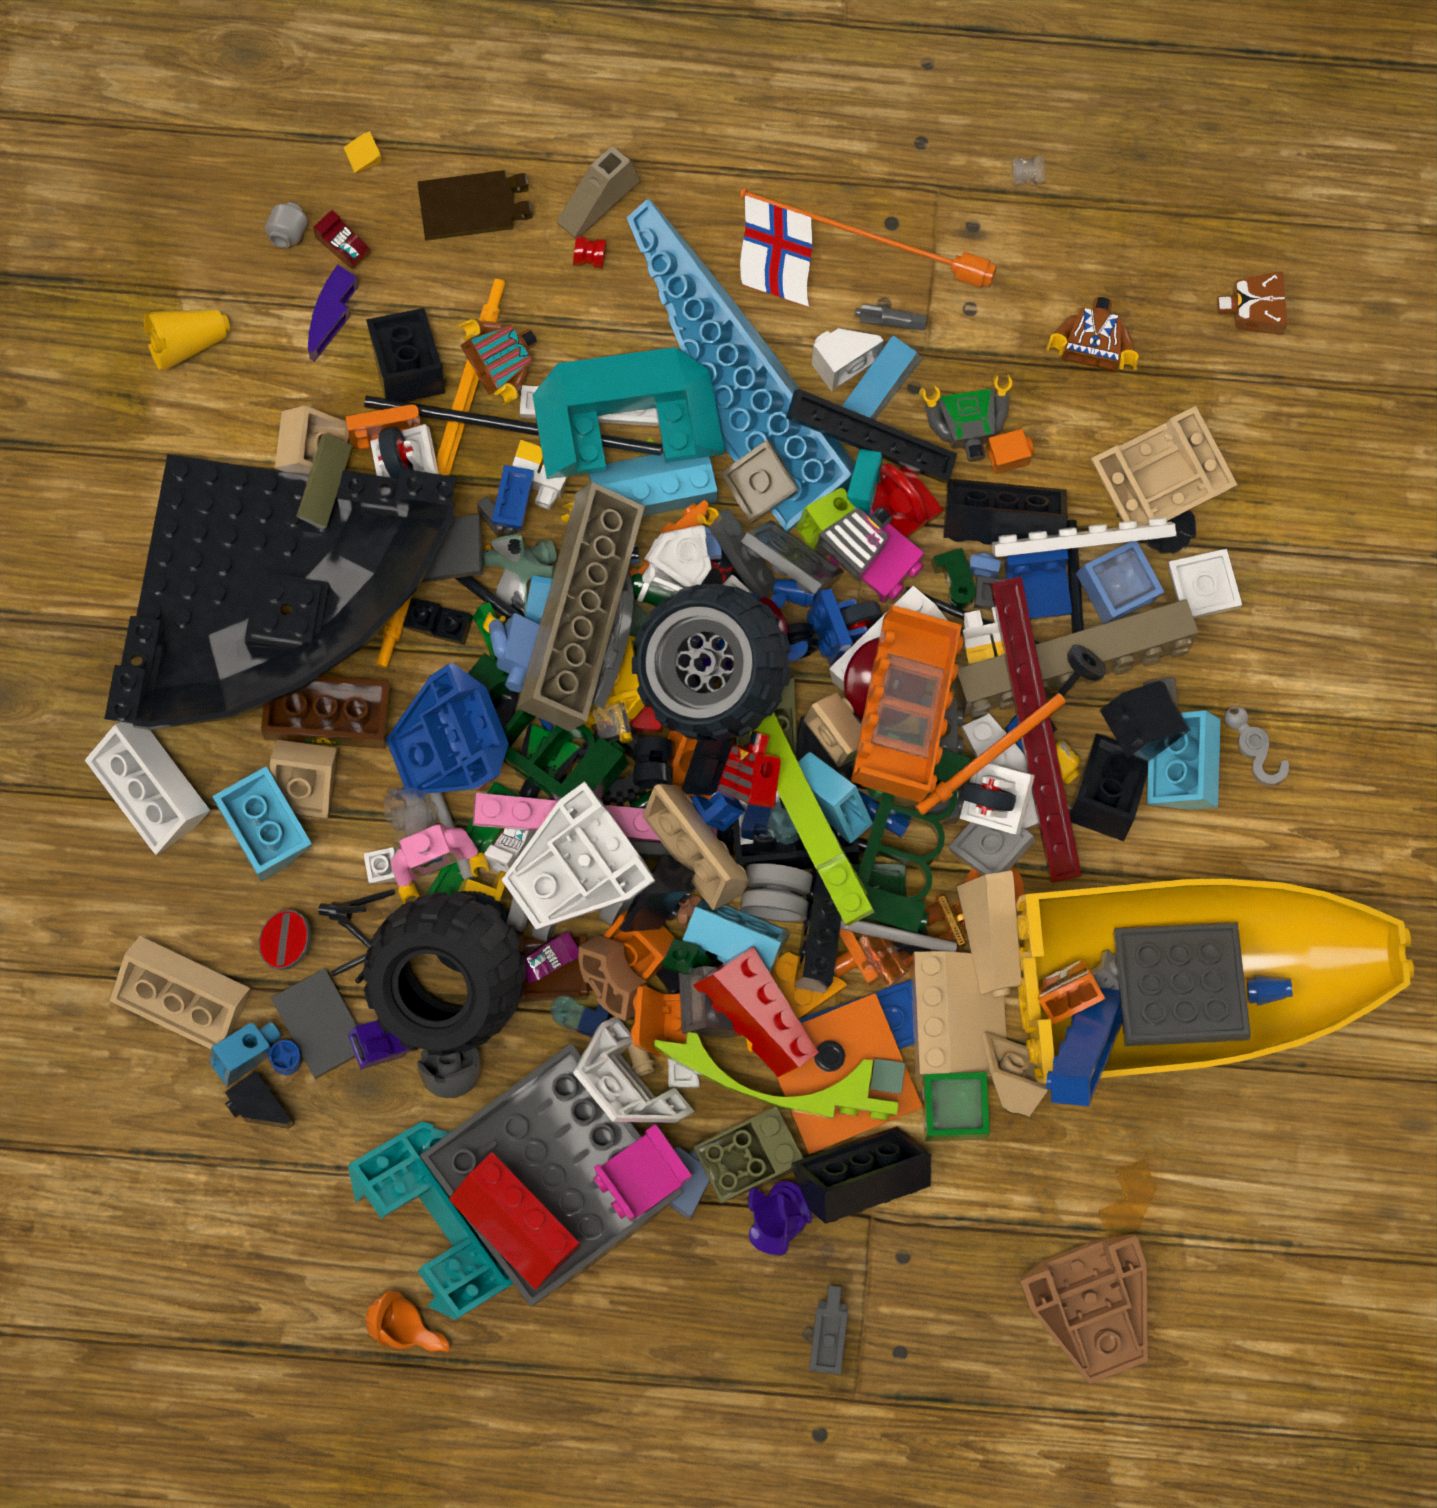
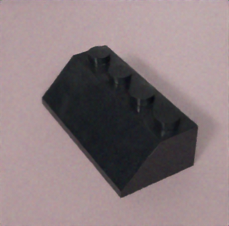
M950 479L947 482L943 538H950L956 542H963L965 540L980 541L983 544L992 545V542L999 541L998 537L1002 535L1016 534L1017 539L1029 538L1028 533L1036 531H1047V536L1059 534V529L1066 528L1067 490Z
M897 1126L791 1163L793 1173L808 1209L825 1224L835 1222L854 1213L863 1212L871 1207L888 1203L899 1197L914 1194L931 1186V1154Z

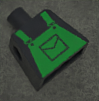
M530 723L520 754L529 760L551 732ZM567 741L543 771L562 784L578 763L579 752L582 747ZM516 772V776L525 780L518 794L525 798H537L541 789Z

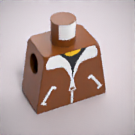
M1283 271L1237 280L1233 287V296L1217 297L1218 314H1234L1235 327L1238 330L1283 335L1287 326Z

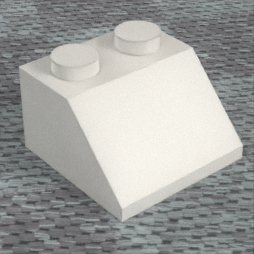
M839 328L832 333L826 331L815 340L811 364L832 392L869 368L882 351L884 340L879 335Z

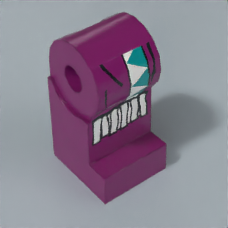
M569 931L552 937L547 943H543L524 956L526 965L525 977L529 984L579 957V950Z

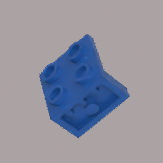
M1067 549L1006 556L1004 563L1006 579L1022 577L1030 620L1071 615L1072 606L1066 573V564L1069 559Z

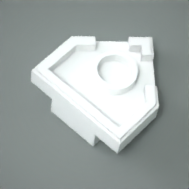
M699 525L661 533L644 559L652 564L654 569L675 584H679L684 588L697 584L701 585L711 570L710 556L707 554L705 541L707 538L705 526Z

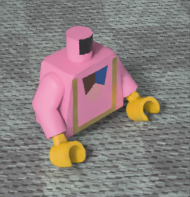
M441 824L400 840V850L392 856L390 862L397 885L400 886L398 893L403 904L406 903V899L409 896H415L416 899L420 897L415 884L411 882L412 880L462 859H469L471 874L474 877L479 876L478 867H484L489 872L488 861L484 853H477L478 849L466 831L461 828H450Z

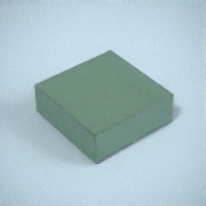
M875 1058L869 1090L901 1094L905 1063Z

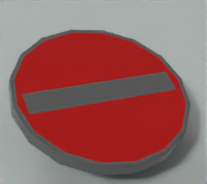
M286 909L275 913L267 920L259 937V953L262 960L269 967L286 970L293 968L301 962L311 942V928L307 919L297 911Z

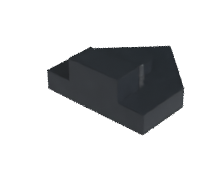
M705 736L703 741L697 740L682 786V790L686 794L713 795L718 791L717 788L731 747H733L729 739L719 741L713 737Z

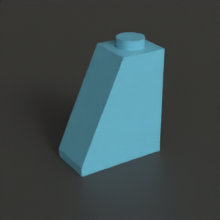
M811 752L798 761L828 823L846 841L851 844L873 825L858 789L854 784Z

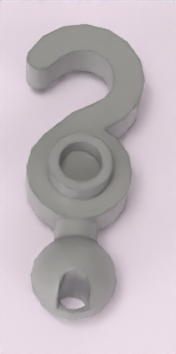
M1234 706L1229 708L1225 713L1226 725L1231 729L1238 730L1240 733L1238 739L1240 753L1247 758L1254 759L1252 763L1254 779L1264 786L1274 787L1279 785L1287 777L1289 762L1283 760L1279 765L1277 774H1266L1262 764L1269 748L1267 733L1261 728L1248 725V714L1242 707ZM1234 710L1236 714H1232L1229 711Z

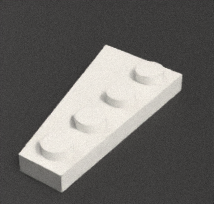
M990 714L965 724L961 728L976 758L1006 735V732ZM1015 743L990 762L1028 773L1025 756ZM1032 790L1022 828L1025 830L1038 825Z

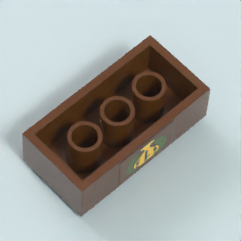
M321 676L304 689L263 706L261 726L264 740L273 741L282 740L385 749L391 694L389 681Z

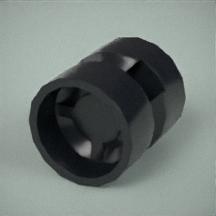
M644 737L635 740L634 759L638 761V764L634 766L633 784L646 789H653L658 784L673 785V767L669 763L674 760V741L661 737Z

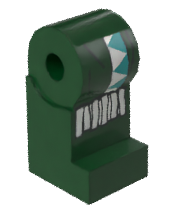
M959 548L933 556L931 564L935 574L943 572L949 587L948 601L950 604L960 609L969 607L973 603L976 587L963 549Z

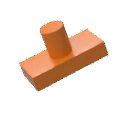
M840 928L839 935L848 951L836 957L834 972L839 978L852 969L859 967L869 986L880 981L873 967L867 970L862 968L861 965L868 963L869 960L851 931Z

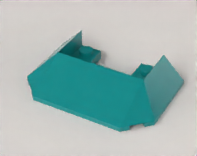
M676 347L557 363L532 395L546 479L606 471L597 417L600 415L655 408L665 463L724 455L725 453L710 370Z
M421 1121L348 1165L355 1203L367 1198L381 1219L418 1197L423 1202L453 1245L451 1249L424 1264L418 1270V1273L435 1296L427 1306L457 1320L514 1283L465 1216L449 1200L450 1196L420 1157L422 1153L453 1130L447 1132L433 1128V1124Z

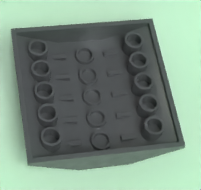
M571 1043L420 1155L451 1197L469 1173L493 1152L580 1243L581 1247L535 1290L467 1219L531 1307L582 1274L634 1235L683 1194L680 1188L632 1222L629 1221L627 1216L623 1219L618 1216L611 1206V1203L615 1201L609 1191L602 1193L593 1180V1177L597 1175L593 1167L597 1164L603 1165L640 1139L641 1136L630 1122H612L573 1074L581 1056Z

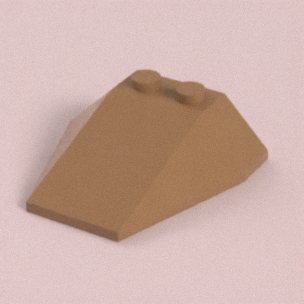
M1136 1234L1094 1240L1041 1261L1019 1279L1029 1309L1089 1384L1148 1362L1147 1263Z

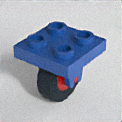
M831 588L819 592L807 614L808 623L813 624L819 638L820 654L823 658H827L829 666L833 665L849 650L853 644L852 641L860 639L868 631L867 629L872 627L882 617V612L877 602L868 601L857 604L856 599L837 603Z

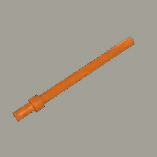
M1060 693L1055 695L945 783L941 781L937 784L933 793L915 806L917 811L923 816L938 803H945L953 796V791L1066 703L1064 697Z

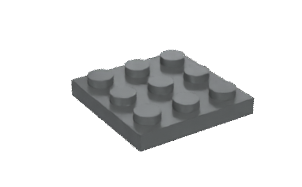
M772 520L748 531L741 541L748 546L746 550L751 555L759 559L765 558L772 563L771 568L783 576L789 575L797 581L796 585L798 588L809 594L811 592L816 594L834 584L844 573L842 569L791 533L786 532Z

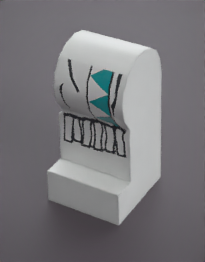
M504 829L503 834L500 835L495 845H490L484 854L490 869L498 873L499 871L507 873L537 831Z

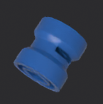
M281 1040L270 1048L269 1060L277 1073L287 1076L299 1070L302 1057L296 1044L288 1040Z

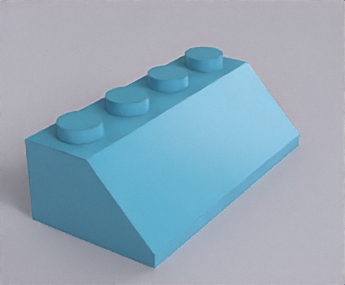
M661 453L660 456L648 455L606 464V471L588 473L590 483L594 482L645 506L642 517L684 509L692 503L698 505L704 499L708 504L717 502V487L709 457L665 463L664 453Z

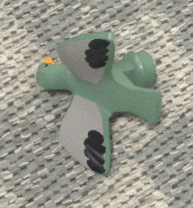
M522 535L503 536L491 542L495 550H492L490 545L485 546V549L482 551V564L486 567L501 566L504 568L503 575L497 585L496 596L525 617L528 601L526 584L529 579H532V575L553 579L555 569L549 565L557 561L556 550L551 540H540L535 546L527 548L524 546Z

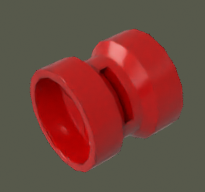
M577 236L573 265L583 266L585 263H588L593 268L603 269L606 240L597 238L595 241H591L584 236Z

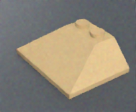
M1197 406L1170 418L1166 423L1120 446L1116 445L1090 459L1122 521H1137V525L1149 524L1148 519L1167 517L1168 521L1237 486Z

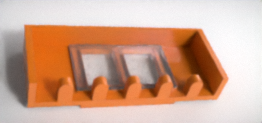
M892 605L886 612L874 659L851 782L916 802H921L928 793H933L937 782V775L933 774L935 765L939 764L942 756V747H939L940 737L944 736L948 725V720L944 719L945 710L949 709L953 698V692L949 691L950 684L954 682L958 672V664H955L956 654L960 653L964 637L960 636L961 624Z

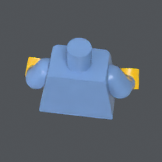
M489 612L483 623V628L490 633L494 655L498 658L497 667L509 673L505 684L506 687L512 691L521 692L539 624L514 613L503 625L506 619L505 616L501 615L499 619H496L492 616V612Z

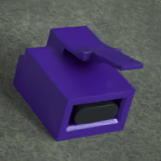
M377 1020L356 1026L347 1034L360 1070L402 1058L412 1050L400 1045L401 1040L391 1032L386 1034L377 1024Z

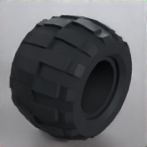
M437 892L420 896L414 902L405 903L387 917L373 935L371 947L366 953L363 969V980L367 982L364 988V995L368 1008L375 1010L378 1016L377 1024L386 1034L391 1032L401 1040L400 1045L412 1051L424 1049L427 1050L428 1055L444 1056L453 1054L456 1051L458 1053L466 1052L485 1044L493 1035L498 1034L517 1010L523 994L521 984L525 981L526 976L524 953L520 952L518 948L520 944L519 936L513 925L507 926L500 918L502 912L490 903L484 906L476 902L475 896L457 892L448 896L446 892ZM422 954H435L454 963L464 976L467 985V997L464 1006L444 1003L425 991L412 971L410 959Z

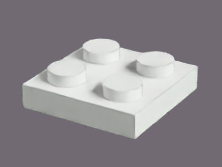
M1227 549L1168 562L1167 566L1177 602L1187 599L1194 619L1242 607Z

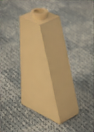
M1012 871L983 875L957 886L980 994L992 993L993 998L1012 994L1011 988L1022 985L1014 878Z

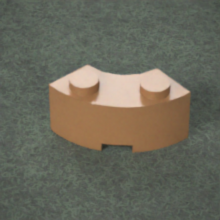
M596 935L579 946L578 955L582 977L585 983L589 982L593 991L598 996L595 1000L606 1011L621 1020L627 1021L635 1015L633 999L635 994H637V987L647 986V981L637 976L629 967L625 958L623 943Z

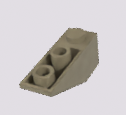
M613 146L604 152L588 168L556 221L558 225L575 239L583 234L640 182L631 161Z

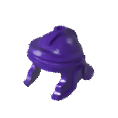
M790 1181L778 1182L766 1197L764 1192H760L758 1188H751L749 1191L748 1205L750 1211L753 1212L755 1224L749 1231L750 1242L756 1249L774 1256L786 1254L789 1249V1242L804 1230L807 1223L812 1221V1212L807 1207L799 1185Z

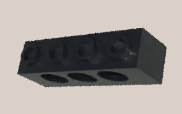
M814 867L810 872L813 880L811 893L807 894L806 899L809 903L807 920L803 921L794 987L825 993L833 983L841 915L818 870Z

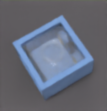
M1131 541L1083 565L1076 573L1103 624L1115 621L1155 601L1164 593L1137 541Z

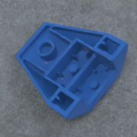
M454 663L446 665L428 678L386 738L407 795L480 788L499 776L509 744L487 688Z

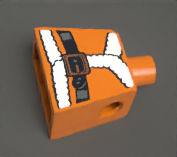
M1079 960L1047 976L1043 980L1038 1000L1048 1018L1051 1019L1052 1025L1105 999L1103 992L1084 960Z

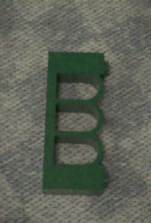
M484 653L468 674L487 688L494 705L503 694L515 691L506 687L505 684L509 673L498 669V658L492 659ZM519 709L503 728L509 743L503 762L557 802L583 782L587 783L600 800L629 765L624 755L626 750L614 740L608 743L602 737H599L596 741L592 732L584 725H580L572 731L556 725L552 733L529 760L510 746L536 716ZM575 738L588 741L589 746L585 756L562 784L543 771L567 741Z
M901 736L899 738V741L920 747L923 746L921 742ZM942 749L940 762L938 765H935L933 773L937 775L936 784H939L941 781L945 783L967 766L970 762V757ZM961 785L959 788H957L956 790H957V791H960L961 788H962V785ZM956 790L952 792L953 796L950 798L949 806L944 812L937 815L924 814L923 816L918 811L892 804L895 795L882 793L857 874L868 893L866 896L874 913L861 920L917 933L918 929L925 930L930 913L924 911L926 903L922 901L927 897L931 889L933 877L928 864H931L939 857L944 847L945 834L941 824L951 817L956 807ZM889 814L931 828L937 838L935 850L930 854L918 856L880 845ZM876 855L918 868L925 880L923 890L915 896L906 897L868 886Z

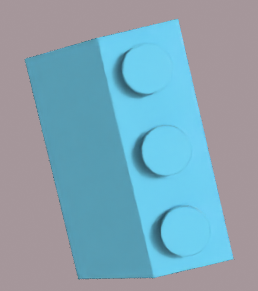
M1206 710L1182 712L1181 714L1191 731L1148 762L1147 804L1186 810L1218 808L1221 719Z
M267 766L213 796L217 808L260 882L288 867L312 845Z
M703 899L695 906L683 941L700 946L705 953L707 950L718 955L717 959L723 963L754 947L771 973L791 931L757 917L747 915L726 904L713 911L705 899Z

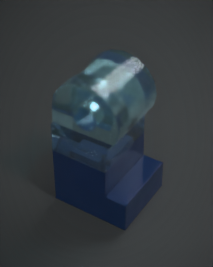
M747 805L741 827V838L753 840L754 834L758 833L775 837L778 842L783 844L794 843L799 838V834L786 809L775 806L772 808Z
M560 996L551 1005L552 1017L556 1024L591 1038L597 1027L611 1017V1014L600 1004L597 1011L578 1005L569 996Z

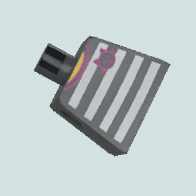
M879 507L870 517L860 508H857L819 534L818 544L851 576L860 582L886 547L889 536L882 529L892 521V518L882 507Z

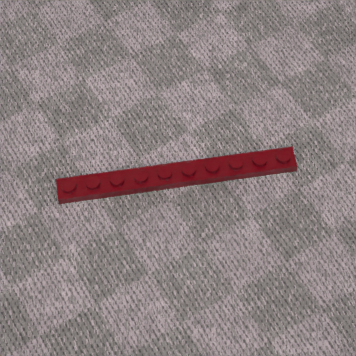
M1014 577L991 582L990 587L1019 725L1047 703L1022 577ZM1049 716L1023 736L1021 741L1028 773L1035 775L1031 790L1050 882L1054 883L1081 877L1082 874Z

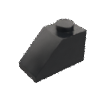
M256 1071L225 1092L229 1099L225 1105L235 1118L241 1115L243 1120L248 1123L286 1129L293 1126L289 1116Z

